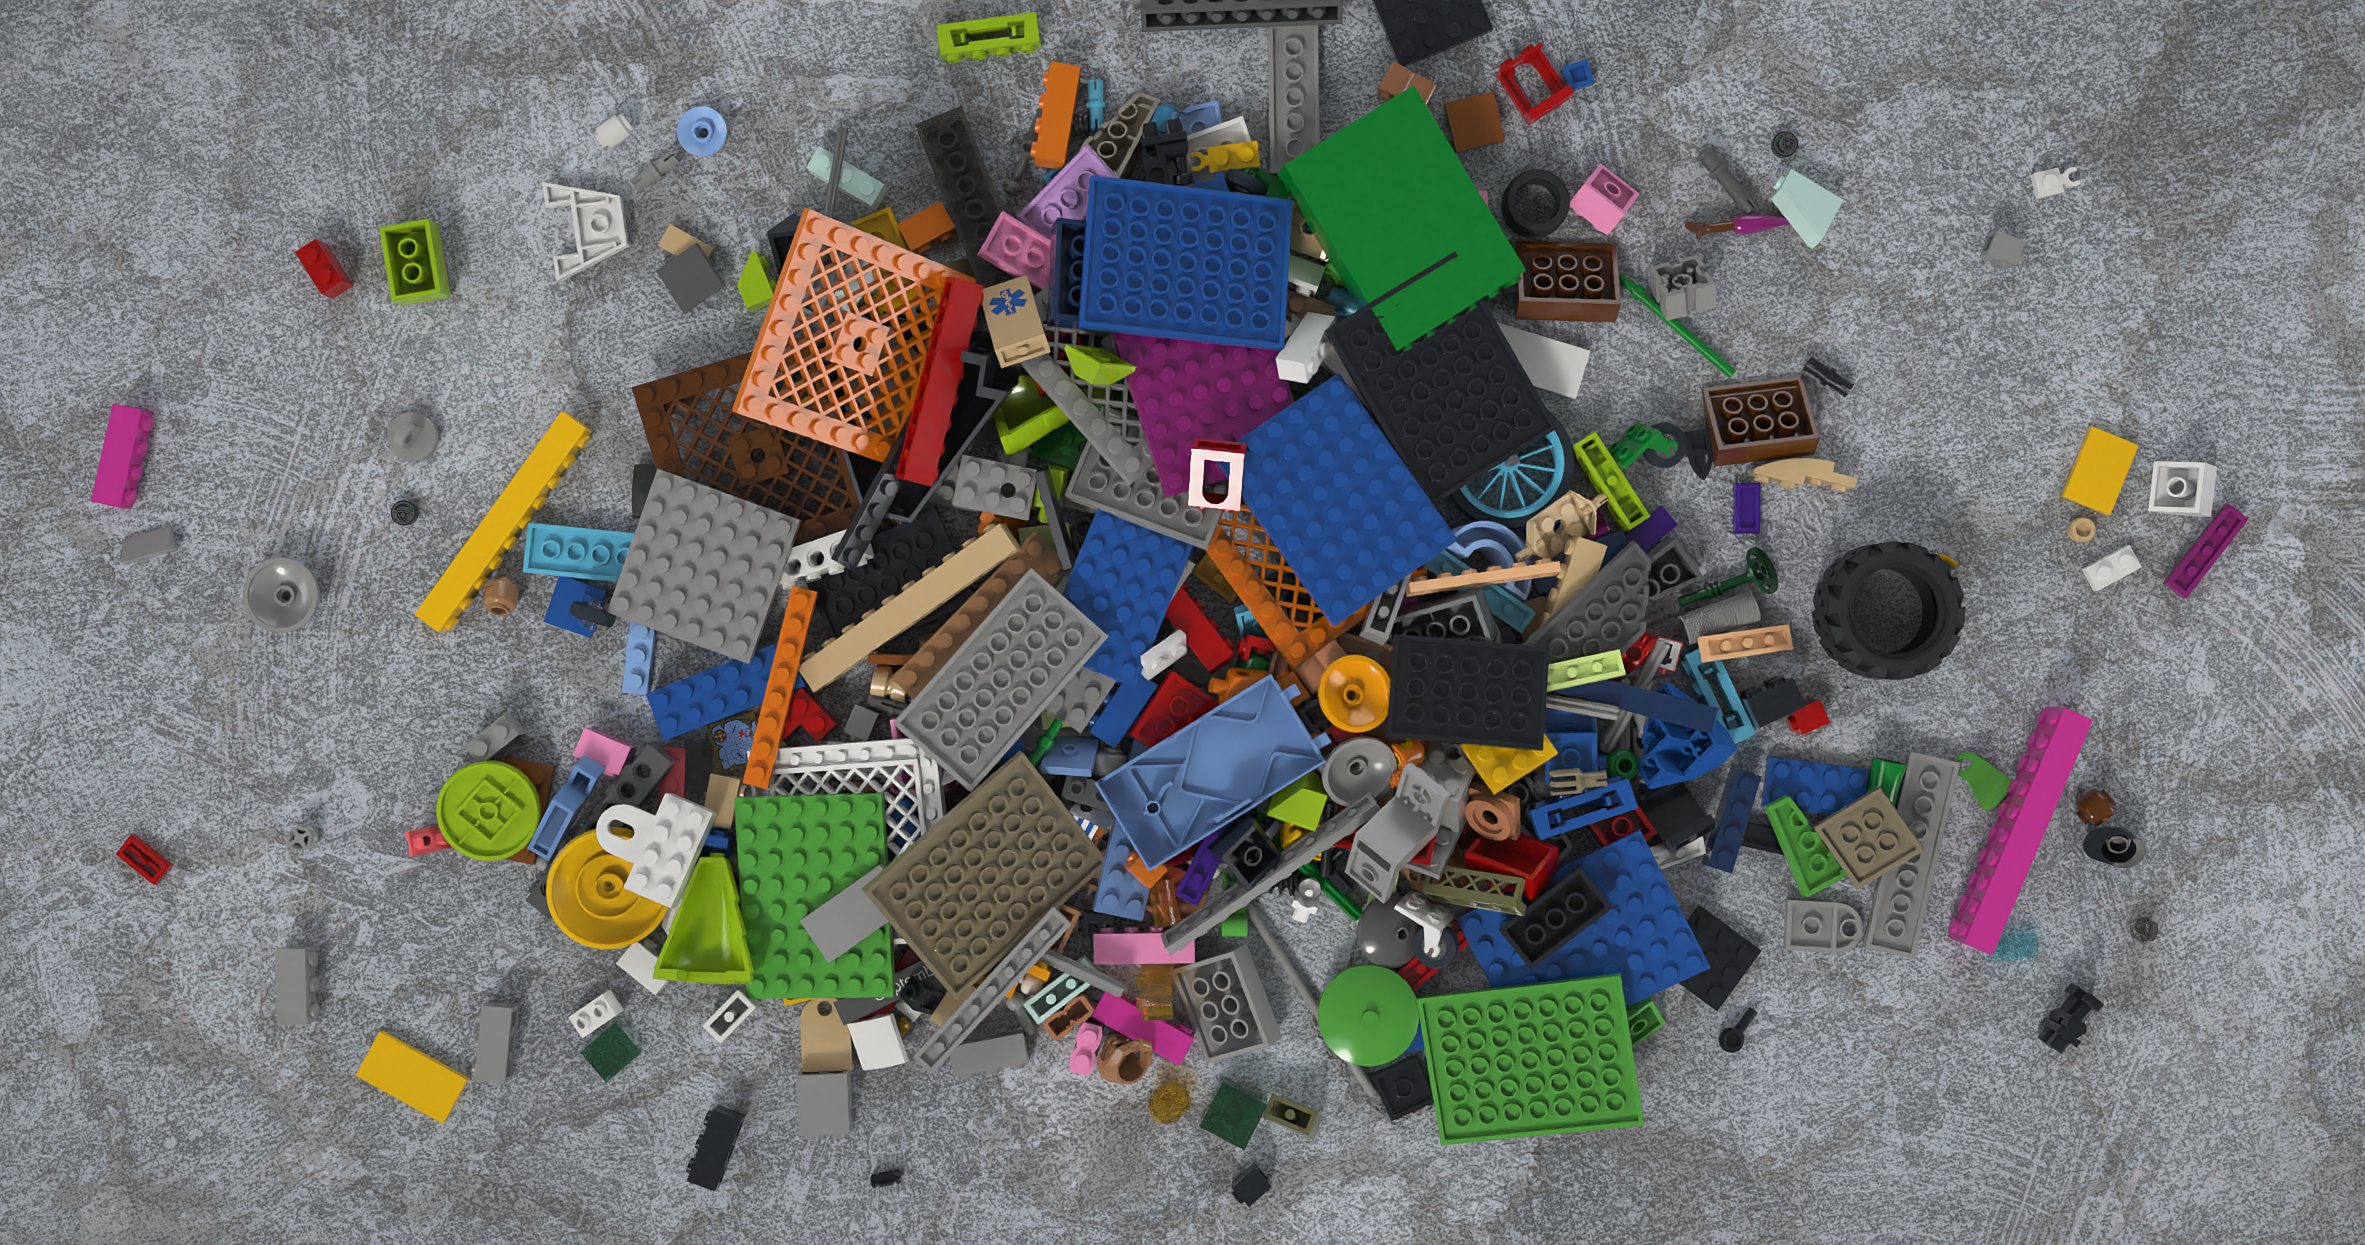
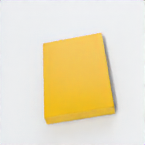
M2093 426L2089 427L2060 497L2106 516L2111 515L2139 445Z

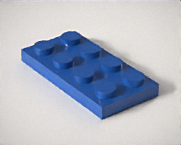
M1767 756L1761 806L1764 807L1776 799L1787 795L1791 797L1801 812L1832 815L1867 794L1870 770Z

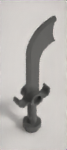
M1080 78L1078 94L1083 87L1088 85L1087 79ZM1039 107L1020 148L1015 149L1012 147L1014 143L1012 138L1009 141L1010 151L1014 154L1021 153L1011 179H1005L1003 182V191L1011 196H1017L1018 193H1021L1023 187L1019 183L1029 160L1033 159L1035 161V158L1031 156L1032 142H1037L1038 133H1035V123L1037 117L1041 118L1043 110L1039 109Z

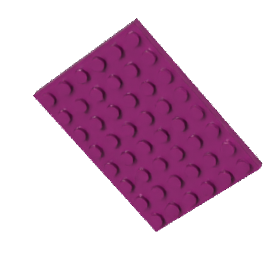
M1111 332L1118 356L1136 366L1135 372L1126 376V380L1165 499L1189 492L1191 455L1195 438L1236 442L1294 403L1288 380L1279 379L1276 363L1278 351ZM1205 460L1203 487L1228 480L1216 461Z

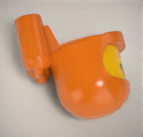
M1406 740L1400 744L1393 743L1388 746L1395 756L1398 768L1392 774V777L1388 779L1391 788L1398 787L1403 768L1409 762L1415 766L1423 762L1425 749L1419 741Z

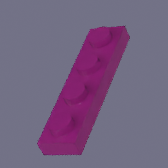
M2224 504L2163 584L2182 599H2187L2249 519L2230 504Z

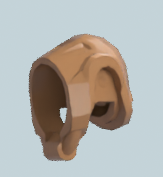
M1120 1032L1109 1035L1099 1052L1097 1060L1098 1071L1102 1078L1119 1084L1129 1085L1137 1082L1143 1077L1152 1063V1042L1142 1038H1137L1134 1041ZM1137 1050L1140 1052V1058L1136 1055Z

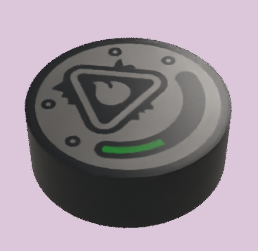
M1788 131L1778 133L1771 141V150L1779 158L1790 157L1798 147L1796 136Z
M398 501L391 508V517L399 525H412L416 522L419 515L417 506L410 501Z

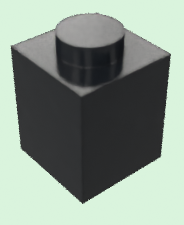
M1253 1163L1232 1182V1189L1234 1190L1232 1195L1240 1204L1245 1202L1250 1207L1272 1187L1271 1181Z

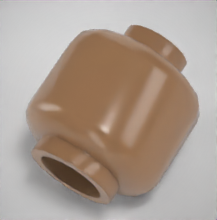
M499 577L490 581L485 589L484 606L493 615H508L517 607L519 588L511 579L506 577Z

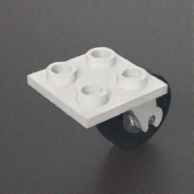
M1411 890L1396 904L1394 909L1422 925L1413 939V951L1416 958L1429 968H1444L1453 962L1459 951L1458 937L1449 927V923L1453 920L1454 916L1444 906L1435 905L1428 901L1424 894Z

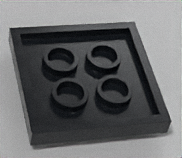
M1698 905L1687 922L1711 968L1679 982V984L1711 1008L1718 1011L1762 950Z

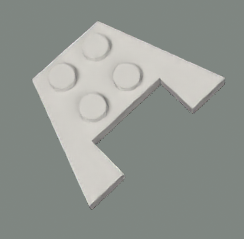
M542 182L545 206L548 209L571 205L578 252L553 256L556 281L561 282L629 247L623 199L620 195Z

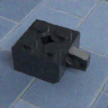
M1244 813L1218 836L1207 849L1231 879L1249 891L1280 861L1281 852L1272 840L1282 825L1278 819L1267 816L1263 821L1256 822L1255 819Z

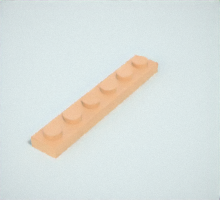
M1550 558L1536 561V565L1527 566L1526 562L1512 564L1511 568L1502 569L1501 566H1492L1486 568L1487 572L1477 573L1476 569L1462 571L1459 576H1452L1451 573H1442L1436 575L1437 579L1427 580L1426 576L1415 577L1407 585L1406 596L1556 576L1561 572L1560 561L1551 562Z

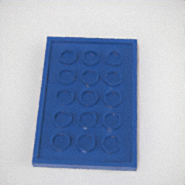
M1097 509L1062 594L1063 597L1109 636L1083 667L1135 688L1143 669L1141 655L1152 648L1193 545Z

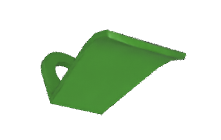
M1966 752L1958 755L1954 762L1960 763L1963 759L1972 760L1971 767L1967 770L1959 769L1958 776L1968 782L1978 803L1984 810H1989L1999 804L2008 793L2007 788L2012 779L1973 753Z

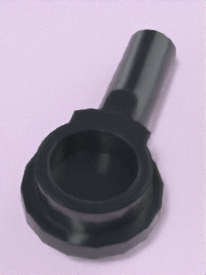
M1749 1007L1734 1028L1728 1027L1723 1029L1718 1036L1720 1047L1728 1053L1738 1052L1744 1044L1745 1036L1743 1032L1758 1013Z

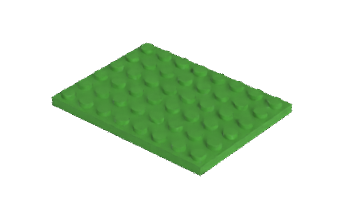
M884 793L740 796L734 798L741 914L754 969L753 984H747L746 982L747 997L749 999L894 997L896 995L893 932L892 925L889 922L830 963L827 962L800 922V920L883 863L885 868L889 865Z
M1621 973L1417 996L1441 1146L1644 1125Z

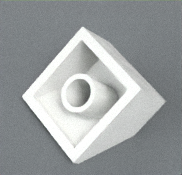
M2154 461L2148 511L2183 516L2211 517L2217 467L2203 462Z

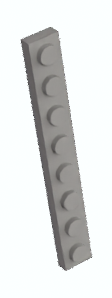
M1053 906L912 1058L932 1075L1072 923Z

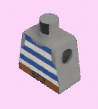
M1061 798L1060 801L1094 845L1098 847L1116 818L1111 809L1110 811H1104Z

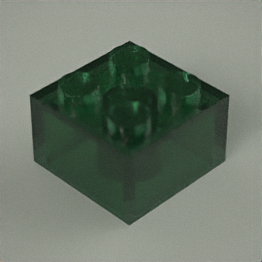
M1222 1076L1199 1120V1127L1245 1150L1267 1107V1099Z

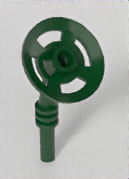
M1752 547L1748 549L1746 554L1748 567L1746 573L1720 583L1718 581H1715L1714 584L1709 583V586L1704 585L1703 589L1680 596L1677 600L1682 607L1705 598H1715L1718 595H1722L1724 591L1750 581L1755 582L1766 594H1773L1778 589L1776 570L1770 558L1763 550L1758 547Z

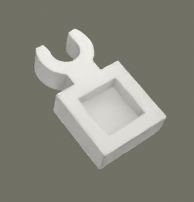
M2054 168L2030 175L2036 200L2063 193V186L2073 188L2079 185L2080 180L2073 182L2069 179V174L2077 171V168H2068L2061 174L2059 168Z

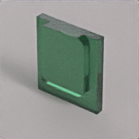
M615 1022L580 1053L607 1083L642 1052Z

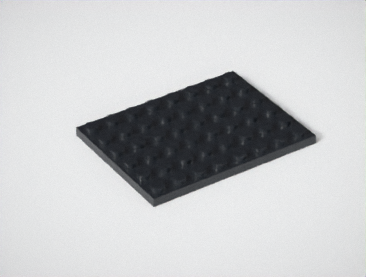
M1456 251L1324 330L1325 335L1388 442L1433 505L1558 428L1483 298L1476 302L1478 307L1470 311V307H1467L1454 315L1453 318L1457 320L1453 323L1448 324V320L1432 329L1431 331L1435 332L1434 335L1427 338L1426 333L1411 342L1410 344L1414 347L1408 351L1405 350V347L1398 351L1395 350L1391 339L1387 336V332L1385 333L1378 319L1385 316L1376 317L1371 310L1377 304L1453 258L1456 259L1458 257Z

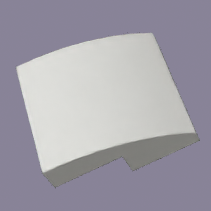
M877 1014L870 1019H857L847 1024L863 1070L885 1068L909 1061L893 1014Z

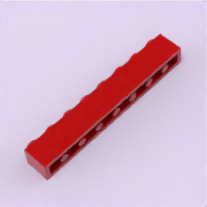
M946 277L895 475L896 478L932 487L933 482L938 477L939 468L937 466L939 458L945 451L944 438L946 432L951 427L952 419L950 415L952 407L957 403L958 384L964 376V362L960 361L962 350L971 345L969 342L971 333L974 332L977 326V310L984 299V293L982 292L984 286L956 277Z

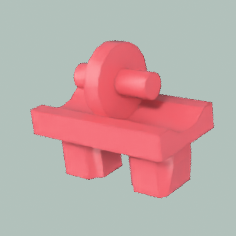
M438 825L404 832L409 844V857L452 848L442 835Z

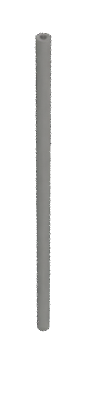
M1250 901L1246 905L1247 915L1318 1020V1001ZM1346 1061L1368 1096H1374L1378 1091L1362 1067Z

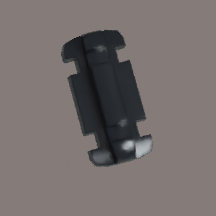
M896 1169L895 1172L890 1170L870 1176L871 1186L874 1189L877 1186H891L895 1182L900 1184L902 1181L899 1169Z

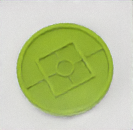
M485 760L460 768L445 782L438 795L436 817L442 835L459 853L476 860L497 861L513 856L530 842L540 823L541 803L535 786L523 772L507 763Z

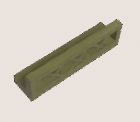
M1446 866L1443 872L1447 879L1439 885L1432 884L1434 878L1426 875L1422 893L1431 901L1520 916L1525 915L1527 906L1521 901L1526 882L1524 878ZM1462 876H1467L1471 883L1463 888H1457L1454 881ZM1485 880H1491L1494 887L1487 892H1481L1477 885ZM1508 884H1517L1513 897L1505 896L1501 889Z

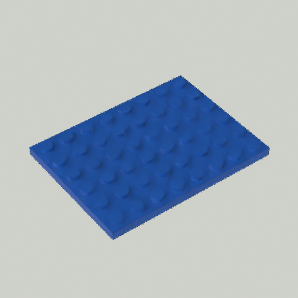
M1090 175L1078 328L1281 351L1284 349L1293 200Z
M1337 373L1236 441L1247 443L1244 459L1242 500L1332 627L1342 622L1458 540L1340 373ZM1216 461L1229 480L1230 462Z
M1640 829L1559 867L1544 889L1580 862L1612 901L1613 908L1532 970L1498 930L1499 923L1511 914L1473 908L1456 917L1491 988L1621 973L1626 1007L1711 968ZM1507 892L1504 895L1513 897L1514 893ZM1521 898V901L1524 904L1529 901L1526 898Z

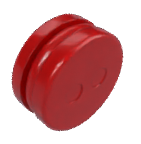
M1645 632L1621 655L1626 674H1630L1654 647L1657 641L1654 635Z

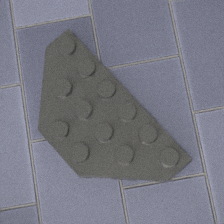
M1631 541L1522 645L1550 647L1549 664L1619 649L1622 655L1646 632L1645 611L1646 606H1648V573L1651 571V559L1636 542Z

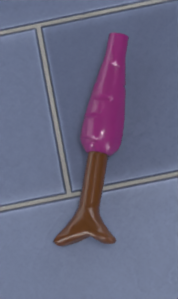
M1743 214L1736 216L1732 221L1686 222L1685 228L1690 232L1696 233L1697 239H1701L1708 233L1733 231L1739 235H1747L1791 224L1784 215Z

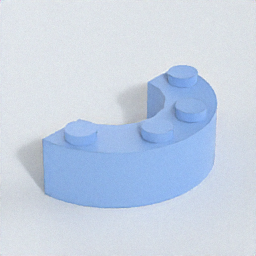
M1478 521L1451 529L1458 540L1445 550L1457 559L1466 558L1476 550L1483 553L1491 561L1492 566H1501L1502 569L1511 568L1512 564L1519 563L1515 554L1524 549L1525 546L1517 535L1507 527L1491 521ZM1530 558L1523 561L1526 562L1527 566L1531 565ZM1532 579L1495 585L1517 600L1525 601L1530 591Z

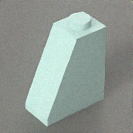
M1791 169L1785 177L1780 175L1773 186V189L1776 191L1771 200L1807 246L1813 249L1825 236L1843 199Z

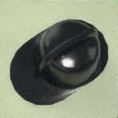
M2122 827L2097 828L2091 831L2083 841V850L2087 856L2118 868H2131L2138 865L2145 855V845L2142 840Z

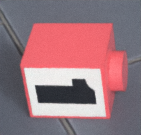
M1655 636L1657 641L1662 640L1670 645L1656 672L1666 676L1667 671L1675 672L1683 643Z

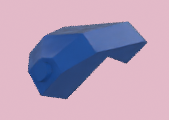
M1664 682L1655 691L1696 702L1668 682ZM1649 717L1648 724H1644L1641 742L1644 744L1642 759L1638 761V771L1649 789L1695 779L1722 765L1738 747L1727 729L1717 719H1715L1712 733H1707Z

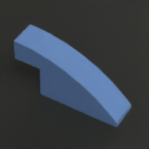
M583 755L573 768L567 782L550 802L527 849L550 861L590 798L606 767Z

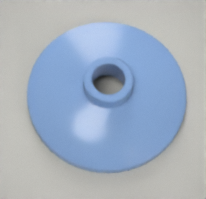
M705 106L694 107L685 112L680 118L677 125V137L681 146L688 153L698 157H706L715 154L723 147L727 138V125L723 117L716 110ZM702 130H708V135L705 138L700 137Z

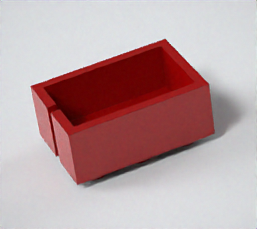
M1522 833L1516 841L1509 838L1494 841L1479 835L1480 840L1476 839L1465 852L1466 869L1524 878L1526 882L1522 897L1533 902L1559 869L1558 847ZM1485 880V881H1484V882H1487V883L1493 885V883L1491 882V880ZM1508 884L1502 889L1515 893L1517 884Z

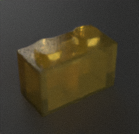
M1171 963L1141 964V974L1136 975L1137 990H1142V995L1137 996V1011H1142L1143 1021L1173 1020Z

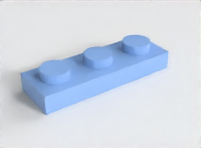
M630 621L622 692L646 695L650 692L657 630Z

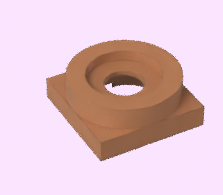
M1473 782L1469 787L1470 802L1465 808V816L1470 826L1477 833L1490 840L1501 841L1509 838L1516 841L1521 835L1519 797L1502 791L1494 795L1488 786ZM1487 810L1494 813L1498 822H1495V819L1489 817L1484 811Z

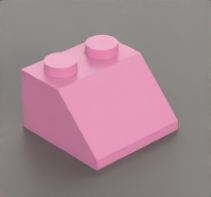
M1600 163L1570 201V207L1573 208L1577 215L1583 216L1592 223L1595 229L1608 236L1637 199L1639 193Z

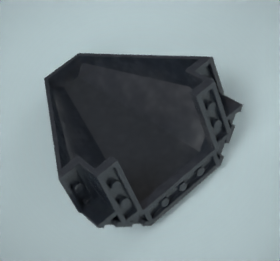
M883 311V314H878V316L880 317L886 314L887 312ZM833 312L830 313L829 325L836 321ZM869 312L861 316L872 321ZM901 313L897 316L899 325L907 321L905 314ZM890 320L882 324L887 327L892 326ZM925 320L917 324L920 333L928 329ZM910 328L902 332L906 341L913 337ZM975 329L971 333L969 341L971 345L962 350L960 361L967 362L968 364L964 369L963 379L958 384V400L956 405L952 407L950 415L952 423L944 438L945 451L939 458L937 466L939 474L936 481L933 482L931 487L904 480L884 518L894 519V522L898 524L912 523L960 461L962 455L967 452L1019 384L1021 364L1016 363L1001 368L989 332ZM860 337L854 340L853 347L855 350L861 346L862 340ZM825 339L816 344L818 351L827 346ZM916 344L912 346V348L917 353H919ZM824 356L821 359L825 367L833 363L831 361L826 360V356ZM813 362L815 371L817 372L818 369H817V367H816L815 362ZM836 370L828 374L831 383L836 381L838 377ZM820 378V379H818V380H819V383H820L821 388H823L824 385H823V382H822V380H821V378ZM842 386L834 390L837 399L845 395ZM825 395L824 398L826 404L828 405L830 404V400L828 398V395ZM849 402L840 406L843 415L852 411ZM831 411L830 416L836 419L834 411ZM868 411L861 414L864 422L872 418ZM855 418L847 422L857 426ZM873 426L868 429L870 431L878 433L876 426ZM842 449L859 504H861L883 462Z

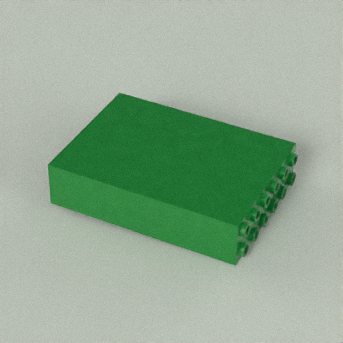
M1414 85L1286 163L1277 174L1359 309L1456 251L1458 257L1453 258L1371 308L1376 317L1384 316L1378 319L1385 333L1387 332V336L1391 339V343L1396 351L1405 347L1406 351L1414 347L1410 344L1411 342L1426 333L1427 338L1434 335L1435 332L1431 331L1446 320H1448V324L1453 323L1457 320L1453 318L1454 315L1467 307H1470V311L1477 308L1476 302L1483 298L1486 302L1500 293L1499 287L1503 291L1521 280L1520 274L1526 271Z

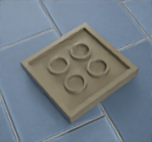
M1880 786L1814 825L1818 835L1857 889L1924 851V847Z

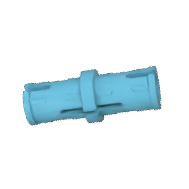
M1094 79L1087 81L1089 102L1086 103V108L1089 110V132L1096 133V122L1098 123V131L1104 123L1106 103L1103 102L1104 81L1101 79H1096V90Z

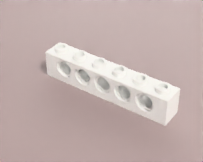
M846 530L793 547L777 590L782 588L783 590H790L792 586L798 587V583L803 581L807 583L818 581L821 579L820 575L826 573L834 575L843 572L844 566L832 560L831 557ZM871 543L868 545L858 566L865 565L868 559L874 558ZM823 553L824 561L821 565H818V556ZM800 561L801 569L798 573H795V564Z

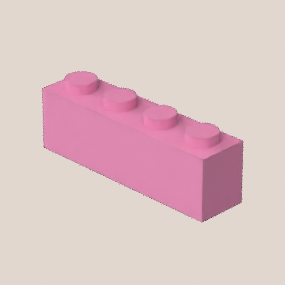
M1112 926L1099 928V931H1094L1093 934L1094 964L1195 963V939L1188 943L1184 949L1170 955L1165 949L1161 934L1167 931L1164 930V926H1149V930H1139V926H1125L1123 931H1114Z

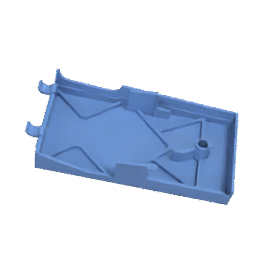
M1269 674L1094 783L1149 872L1262 803L1271 795L1326 763L1319 749L1331 743V740L1326 732L1314 739L1309 734L1289 701L1301 694L1296 684L1282 690L1278 682Z

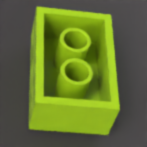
M423 219L379 227L391 302L400 306H407L451 298L439 224L430 219Z

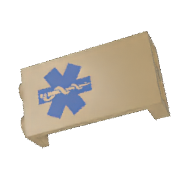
M1027 275L983 289L984 299L982 306L1001 368L1051 352Z

